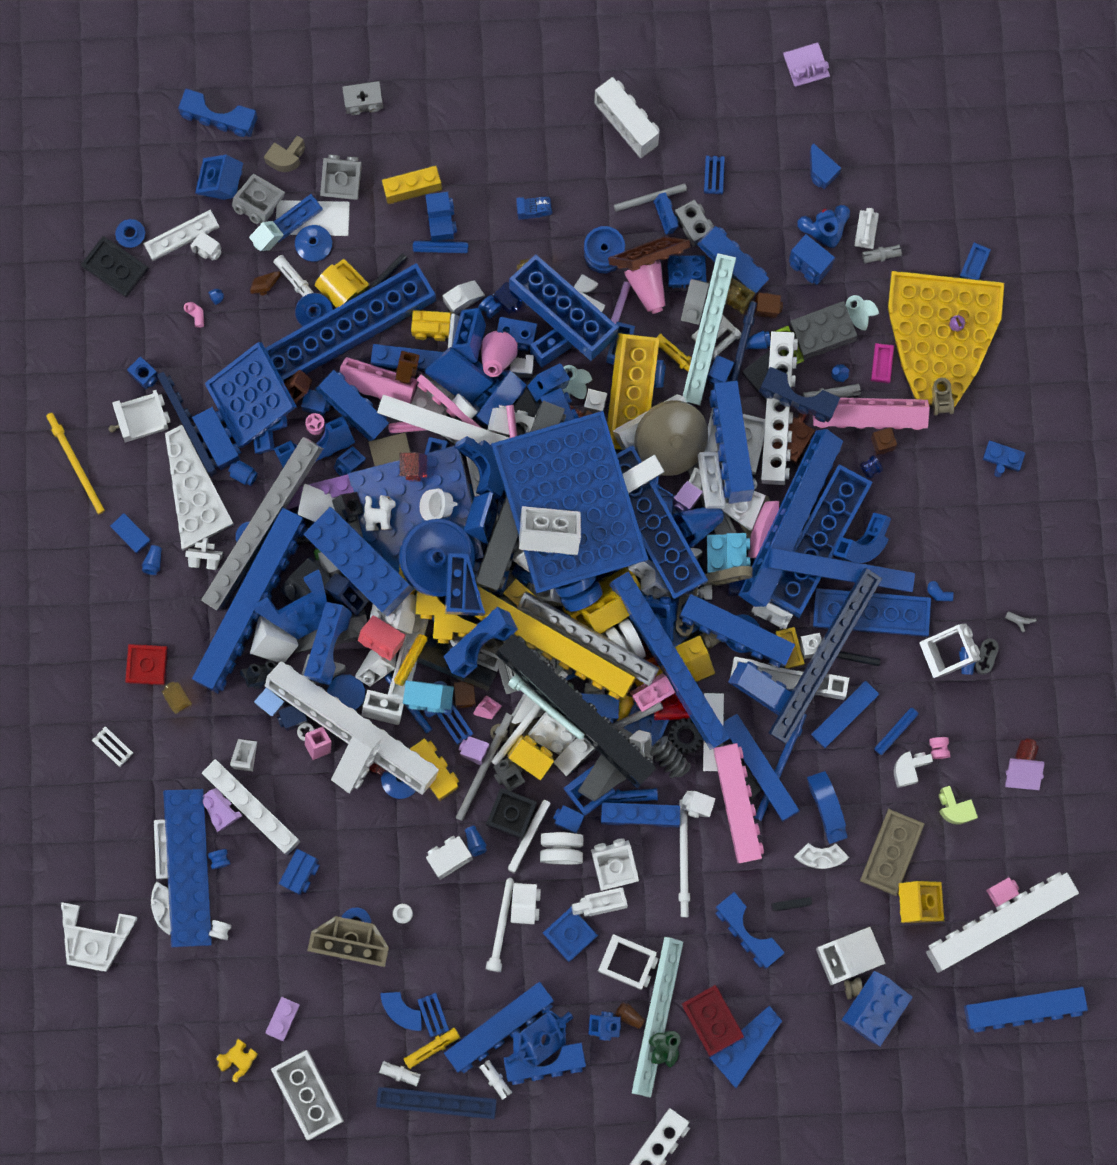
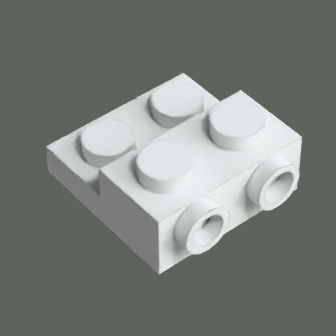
M617 839L613 841L612 845L608 846L605 843L597 844L594 846L595 849L591 850L601 891L639 881L629 840Z

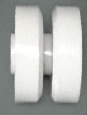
M629 619L618 623L620 634L613 626L605 631L606 638L641 658L646 657L642 643Z
M568 832L541 834V845L553 849L542 850L540 852V862L548 864L583 863V853L579 850H572L573 848L583 846V835Z

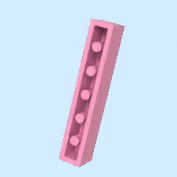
M840 398L829 422L817 421L815 416L812 418L813 425L820 428L836 426L837 428L856 427L863 429L865 427H874L876 429H884L885 427H891L898 430L903 428L921 430L928 428L930 407L928 400Z
M737 743L713 748L737 863L762 859L761 854H764L762 842L759 843L757 835H760L758 823L754 824L753 816L756 815L754 804L750 805L749 801L752 793L750 785H746L745 778L748 777L746 766L741 764V758H744L742 748L738 747Z

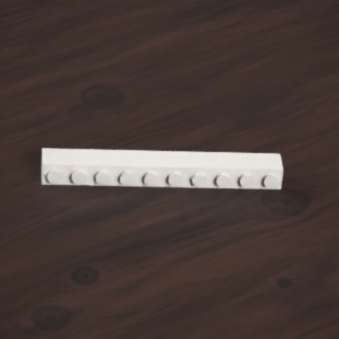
M281 661L267 676L265 687L349 744L352 736L363 724L382 737L379 744L381 748L373 756L375 757L374 762L423 795L436 779L439 769L433 763L424 760L417 752L411 751L401 741L389 736L385 730L373 725L369 719L357 714L354 709L341 703L338 698L325 692L322 687L312 683L307 677L296 672L290 665H286Z

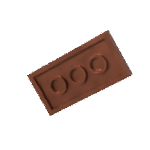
M664 236L608 257L609 265L617 266V268H629L631 271L641 268L640 266L654 264L658 259H668L671 254L683 253V250L690 248V240Z

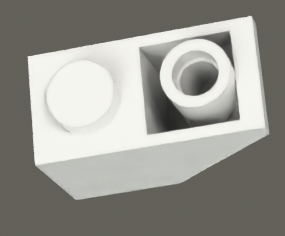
M369 651L355 678L369 687L395 669L397 653L389 661L378 655L375 651Z

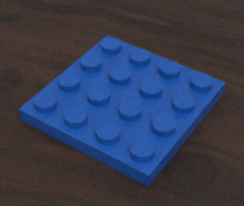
M262 342L256 343L205 383L239 448L246 446L297 407Z

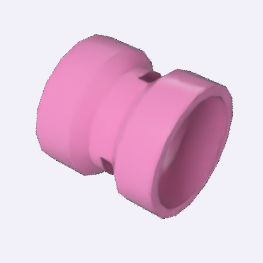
M948 737L929 739L930 746L932 747V752L930 753L932 759L950 758Z

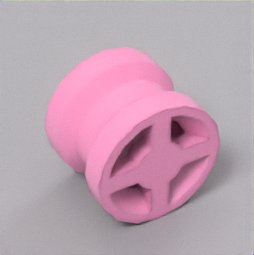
M313 413L306 418L305 423L309 433L312 435L323 433L325 422L320 414Z

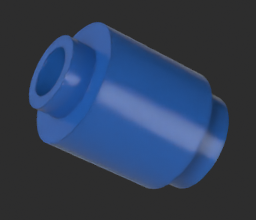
M240 460L233 462L228 470L231 478L244 485L252 486L258 476L254 468Z

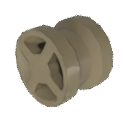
M856 978L854 981L844 980L847 999L850 1000L858 996L863 988L861 979Z

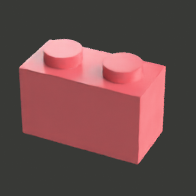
M373 615L361 629L358 641L363 646L378 653L381 657L391 661L402 647L406 635Z

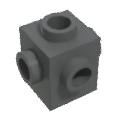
M509 758L493 766L497 773L494 775L499 785L503 784L508 791L525 783L520 774L523 772L522 768Z

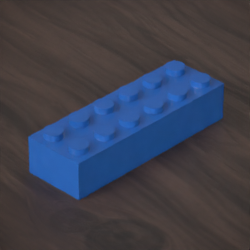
M536 254L509 278V289L590 361L617 337L618 326Z
M738 382L715 383L713 390H711L709 403L714 413L712 414L713 426H716L715 442L719 444L718 459L719 462H722V468L720 469L721 478L725 480V486L723 487L724 497L728 498V504L748 502L752 500L755 489Z
M331 506L304 533L387 617L414 590Z

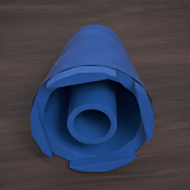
M703 507L677 512L672 516L689 547L693 548L723 522L724 513L721 508Z

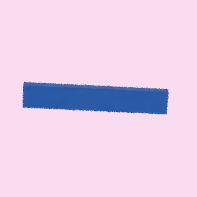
M738 714L724 721L723 727L729 735L733 744L737 743L738 747L742 748L743 761L782 822L797 814L799 809Z

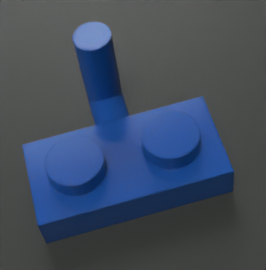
M989 441L982 460L997 464L994 475L1001 477L1005 471L1004 467L1019 472L1025 452Z

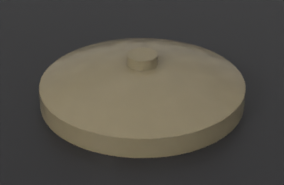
M679 400L665 401L652 407L640 420L635 432V450L642 462L656 455L665 471L660 475H678L692 468L698 462V454L705 451L708 442V427L703 415L689 403Z

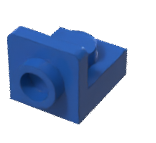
M352 446L337 458L334 469L340 476L348 475V473L354 472L364 464L366 458Z

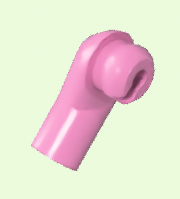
M193 302L185 303L184 310L194 317L195 327H204L203 309Z

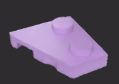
M217 788L203 795V804L217 832L224 830L242 817L239 811L234 812L230 808L231 802L224 798Z

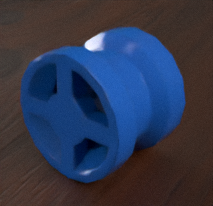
M492 295L485 298L478 307L486 313L489 319L494 317L502 308L500 303L494 301L495 298Z
M227 849L208 854L209 859L212 860V870L231 865L230 860L226 856L228 854Z

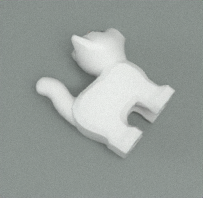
M381 495L379 501L380 509L371 507L372 498L366 496L364 513L366 531L379 530L376 526L377 523H381V530L392 529L390 525L391 510L396 506V502L389 496Z

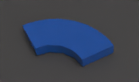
M400 992L380 993L383 1007L395 1023L409 1030L422 1031L421 1011L413 1010L406 1006Z

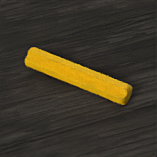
M417 635L394 678L395 684L399 686L404 685L427 642L425 635Z

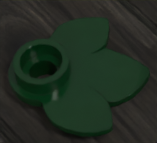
M672 1030L664 1034L659 1032L654 1034L648 1041L651 1046L655 1047L651 1063L661 1064L665 1062L668 1067H672L679 1056L680 1035Z

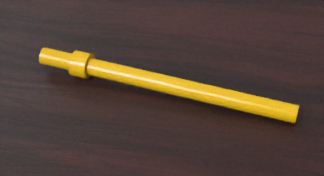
M49 413L46 417L52 427V433L62 445L97 513H103L105 510L66 439L62 425L58 424L53 413Z

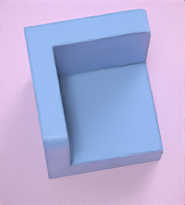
M267 687L254 701L259 708L263 709L270 716H273L281 706L284 707L286 705L282 699Z

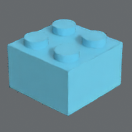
M406 681L403 704L409 705V709L426 710L427 707L429 712L444 713L445 709L451 710L454 686Z

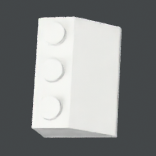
M522 506L519 532L520 550L578 555L581 539L580 512Z

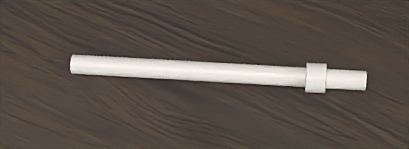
M562 670L558 676L566 678L568 673ZM535 704L492 759L491 762L497 765L542 709L539 705Z
M679 800L681 892L679 893V902H681V917H689L687 811L682 810V800Z

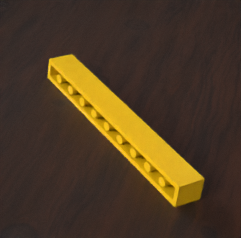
M477 586L485 615L475 616L482 621L497 607L510 612L518 628L514 634L522 637L527 647L542 651L541 655L550 661L552 658L559 661L558 665L567 671L571 668L576 671L574 675L582 680L588 678L593 681L591 685L600 690L602 688L610 691L608 695L617 700L626 697L636 680L635 677Z

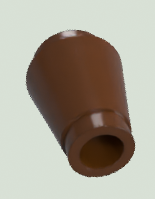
M621 1003L614 1015L621 1017V1022L640 1029L645 1021L635 1009L625 1003Z

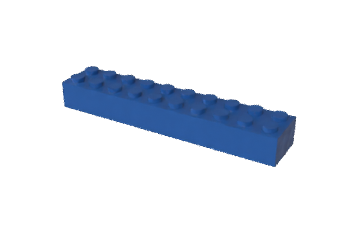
M416 263L265 349L283 382H285L298 370L307 374L411 316L413 310L419 311L436 302V294Z
M282 507L192 677L197 684L217 694L225 688L227 684L225 679L229 673L231 674L236 667L234 662L238 656L240 657L245 650L243 645L246 639L249 640L254 632L252 628L255 622H258L259 616H261L254 611L253 605L267 597L271 600L272 595L270 594L273 588L276 589L278 587L282 571L285 572L287 570L291 554L294 555L299 547V544H297L298 537L303 538L307 530L303 517Z

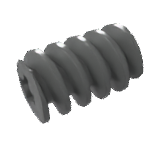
M663 736L653 745L650 755H656V762L661 760L659 766H666L664 771L665 773L670 772V778L675 776L682 777L690 770L691 764L687 762L685 757H682L681 752L677 751L678 749L676 746H673L668 737Z

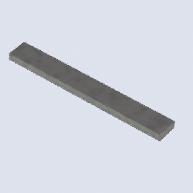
M527 591L523 594L517 607L518 610L648 686L652 684L660 669L659 667Z

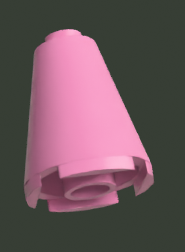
M660 260L655 261L651 265H642L638 270L625 271L626 278L647 312L652 311V314L663 311L662 307L666 305Z
M493 331L483 338L480 351L483 370L488 376L496 377L500 375L515 360L518 346L514 337L506 332L499 333Z

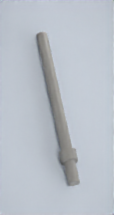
M506 713L500 727H497L496 735L458 811L456 819L463 821L503 737L505 738L508 733L507 728L513 718L512 715Z

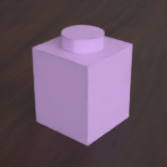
M687 481L673 499L674 508L678 512L692 510L701 498L702 491Z

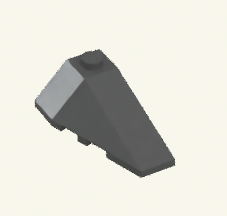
M365 606L357 616L352 614L348 629L338 636L335 645L358 641L361 629L368 622ZM317 630L297 639L298 647L295 649V653L312 650Z

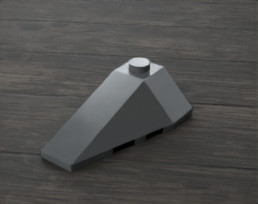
M619 726L618 730L624 733L625 739L630 743L629 738L633 734ZM600 755L578 792L595 802L611 791L617 784L625 781L626 777Z

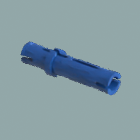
M657 788L626 791L616 789V793L603 803L658 800Z

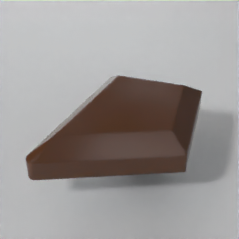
M272 272L254 278L250 288L251 294L260 293L261 296L266 295L267 291L280 278V272Z

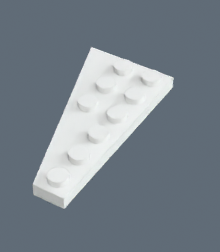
M180 425L165 433L181 547L184 551L195 545L196 542L203 541L204 537L209 538L234 524L183 425Z

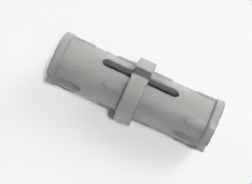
M900 245L886 248L878 247L876 250L862 252L864 264L879 260L883 262L885 259L902 256L901 249H899Z

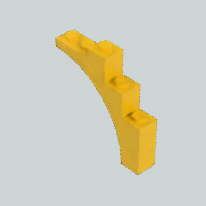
M400 567L399 574L405 579ZM414 589L410 594L414 595V592L417 590ZM417 591L415 614L420 615L421 619H432V616H435L433 639H438V643L449 644L450 640H455V633H458L457 637H464L477 626V624L467 621L458 615L445 614V604L439 597L424 595Z

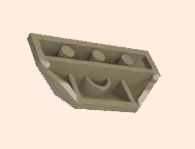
M335 916L311 932L307 951L385 967L389 947L375 924Z

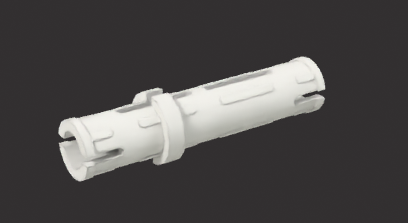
M283 255L278 256L274 260V264L292 283L297 293H300L302 296L314 293L308 286V282L300 277Z

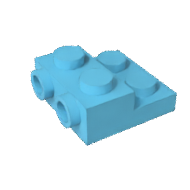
M746 533L707 535V573L737 566H750V557H746V550H750V538H746Z

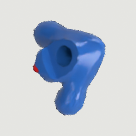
M846 205L837 206L834 212L823 209L816 216V222H813L808 216H802L798 219L797 225L802 232L811 235L821 244L829 248H835L841 239L845 223L850 217V210Z

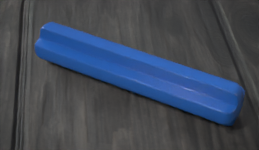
M414 241L413 251L468 253V243Z
M910 708L875 747V751L883 755L918 716V712L914 708Z

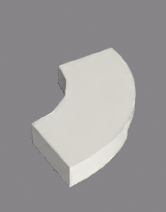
M808 843L794 856L802 864L816 869L833 868L850 858L837 844L829 848L820 849Z
M156 882L151 895L152 912L159 927L168 935H171L168 888Z

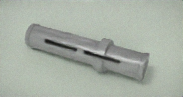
M859 384L830 389L819 388L818 391L802 393L803 397L816 396L822 390L840 398L861 395Z

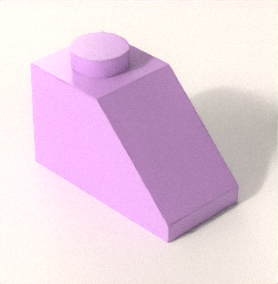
M469 736L467 741L463 739L459 747L460 755L481 765L490 745L487 742Z

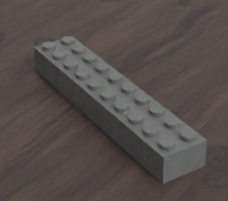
M542 401L530 432L563 423L566 415L563 414L565 409ZM507 496L475 578L477 586L494 593L498 589L501 590L506 580V577H503L504 572L510 569L513 559H510L511 553L514 554L519 545V541H517L518 532Z

